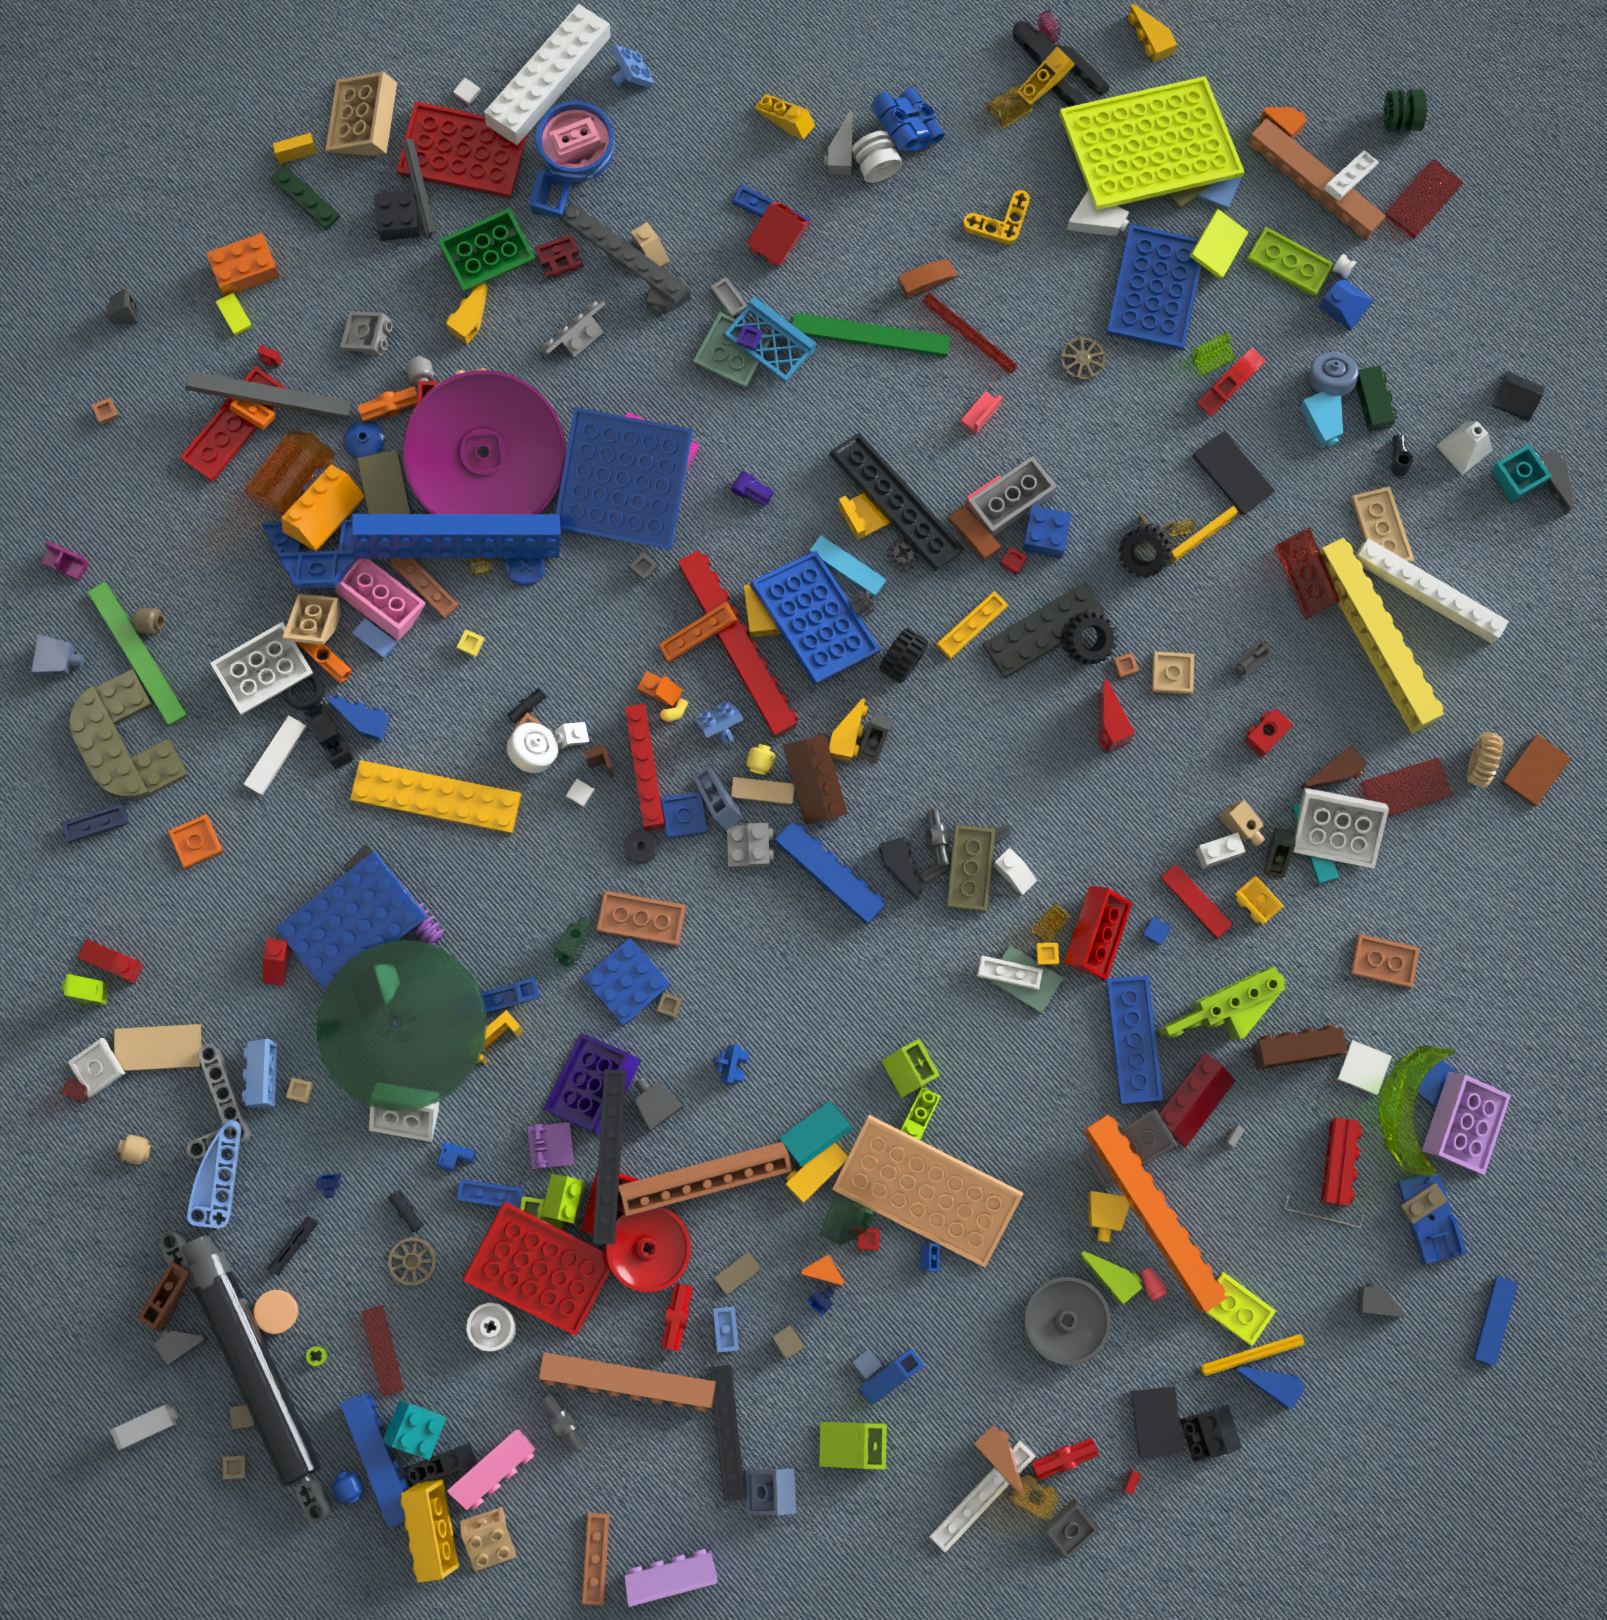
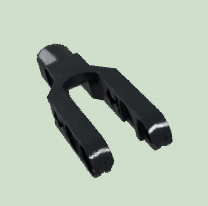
M1026 21L1015 23L1012 31L1014 40L1039 66L1058 47L1075 63L1070 70L1076 76L1078 75L1083 79L1089 89L1092 88L1101 96L1109 91L1107 82L1071 47L1054 44L1042 32L1037 31ZM1064 78L1051 88L1069 107L1087 103L1085 98Z

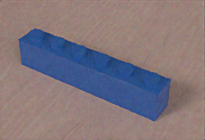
M791 822L775 839V844L868 926L883 910L885 906L883 903L884 899L876 892L874 894L867 889L869 886L862 879L859 878L857 880L852 876V870L846 865L841 866L837 862L838 858L831 851L826 852L822 849L821 842L815 837L811 839L806 834L807 830L798 823L796 825Z
M364 1393L340 1405L389 1529L405 1522V1512L401 1506V1493L408 1490L409 1486L405 1478L401 1479L399 1470H401L400 1463L397 1457L393 1458L390 1451L393 1447L382 1441L384 1438L382 1429L385 1428L381 1416L377 1417L374 1410L377 1408L375 1399L372 1395L369 1396L368 1393Z

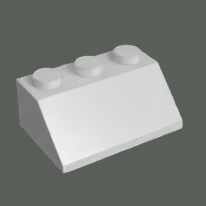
M377 1082L371 1096L369 1131L432 1142L439 1110L440 1093Z

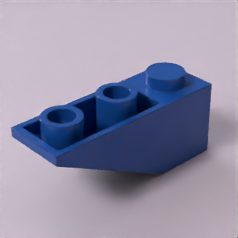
M339 696L327 698L330 705L361 736L382 742L390 720L384 710L379 708L371 710L359 702L351 704Z
M909 1348L859 1389L873 1406L925 1365L913 1349Z

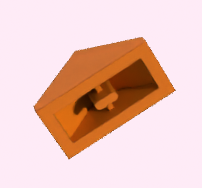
M829 1254L801 1271L803 1276L843 1286L844 1281Z

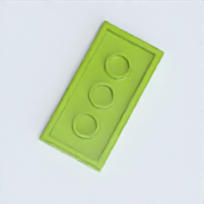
M1268 227L1264 228L1246 260L1314 298L1334 265L1331 261Z

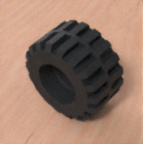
M1150 523L1147 525L1141 524L1130 530L1121 540V547L1118 549V553H1121L1119 560L1124 561V564H1122L1124 569L1126 567L1129 568L1128 573L1132 574L1134 572L1136 577L1143 575V578H1148L1150 575L1155 576L1168 565L1173 555L1171 553L1173 544L1170 545L1171 537H1166L1165 534L1167 532L1159 530L1160 526L1152 527ZM1145 540L1154 546L1156 551L1154 560L1146 561L1139 557L1136 551L1138 541Z
M1091 612L1075 614L1076 617H1071L1069 619L1070 623H1065L1064 625L1066 631L1061 633V636H1064V640H1061V643L1066 645L1063 649L1069 653L1068 656L1077 662L1098 664L1099 661L1107 660L1106 656L1113 654L1111 649L1116 648L1114 640L1117 641V636H1114V633L1117 631L1115 627H1111L1112 621L1106 620L1107 617ZM1092 626L1097 633V641L1091 649L1086 650L1082 645L1081 636L1087 627Z
M904 629L881 661L879 670L901 684L908 678L928 647V641L911 629Z

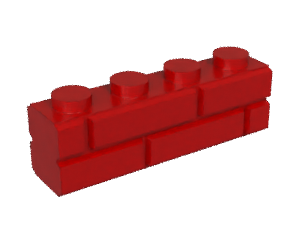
M1338 1117L1330 1119L1320 1203L1347 1207L1354 1201L1355 1191L1351 1189L1352 1181L1355 1182L1357 1178V1169H1354L1355 1160L1358 1161L1360 1149L1356 1148L1357 1139L1360 1140L1362 1136V1127H1359L1360 1121Z

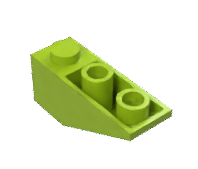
M66 974V980L62 982V992L64 996L79 1004L106 1005L108 984L99 980Z
M922 1087L900 1131L920 1140L941 1096Z

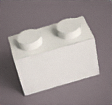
M1239 833L1199 845L1195 850L1202 869L1241 857L1246 852Z

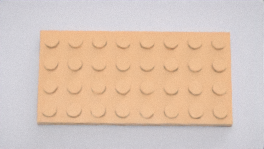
M871 1115L868 1116L832 1189L983 1267H986L1023 1196V1192Z

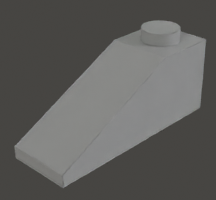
M853 112L848 113L828 147V155H824V167H828L827 174L851 175Z

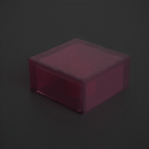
M1049 9L1039 14L1036 27L1055 43L1058 42L1061 28Z

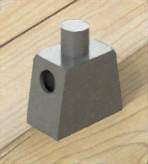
M642 1078L634 1085L641 1094L635 1099V1102L651 1132L683 1108L682 1103L659 1082L651 1087L646 1079Z

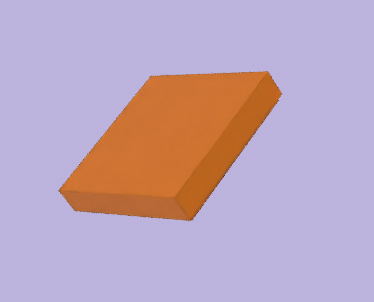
M207 814L168 831L184 869L223 853Z

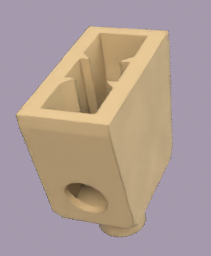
M1245 800L1232 803L1218 816L1233 834L1239 833L1241 841L1250 839L1255 846H1258L1265 840V837L1259 832L1264 825Z

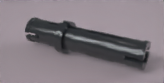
M307 1215L297 1231L294 1230L292 1232L293 1236L267 1269L276 1276H279L300 1246L308 1241L307 1237L319 1223Z

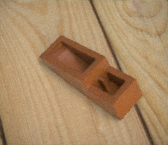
M949 259L920 266L899 275L897 284L906 299L920 292L924 294L958 277Z
M963 506L948 516L947 519L968 547L976 552L983 563L1000 552L1001 546L967 508Z

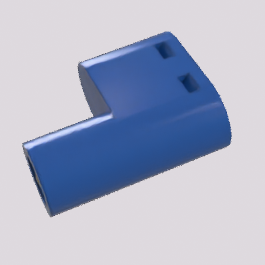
M445 1142L437 1166L443 1170L454 1172L458 1160L472 1163L476 1151Z

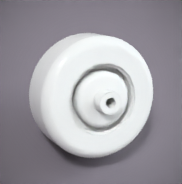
M524 723L518 726L509 737L507 753L511 761L519 769L529 773H539L545 771L556 759L558 743L553 733L545 726L537 723Z

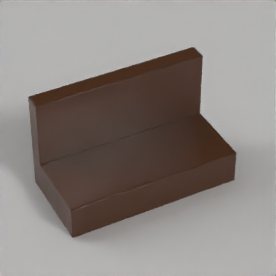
M604 744L584 751L589 768L605 763L610 778L614 777Z

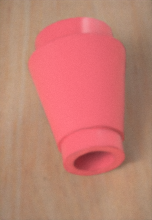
M1148 1268L1140 1273L1147 1296L1153 1302L1168 1294L1166 1291L1167 1287L1152 1268Z

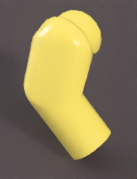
M679 698L675 708L663 709L660 712V718L666 722L681 719L688 702Z

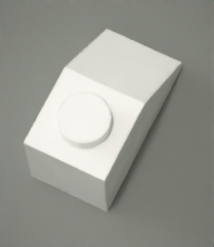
M1010 848L993 865V868L1021 895L1037 881L1025 862Z

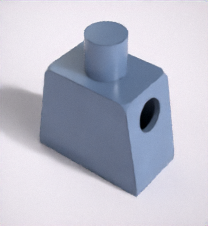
M38 634L31 672L38 678L70 676L72 666H83L84 655L74 654L75 648L68 642Z

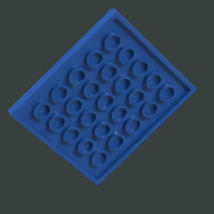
M574 407L556 514H560V529L672 550L694 429Z

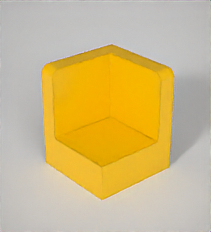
M1037 943L1034 947L1037 952V965L1057 967L1059 964L1058 943Z

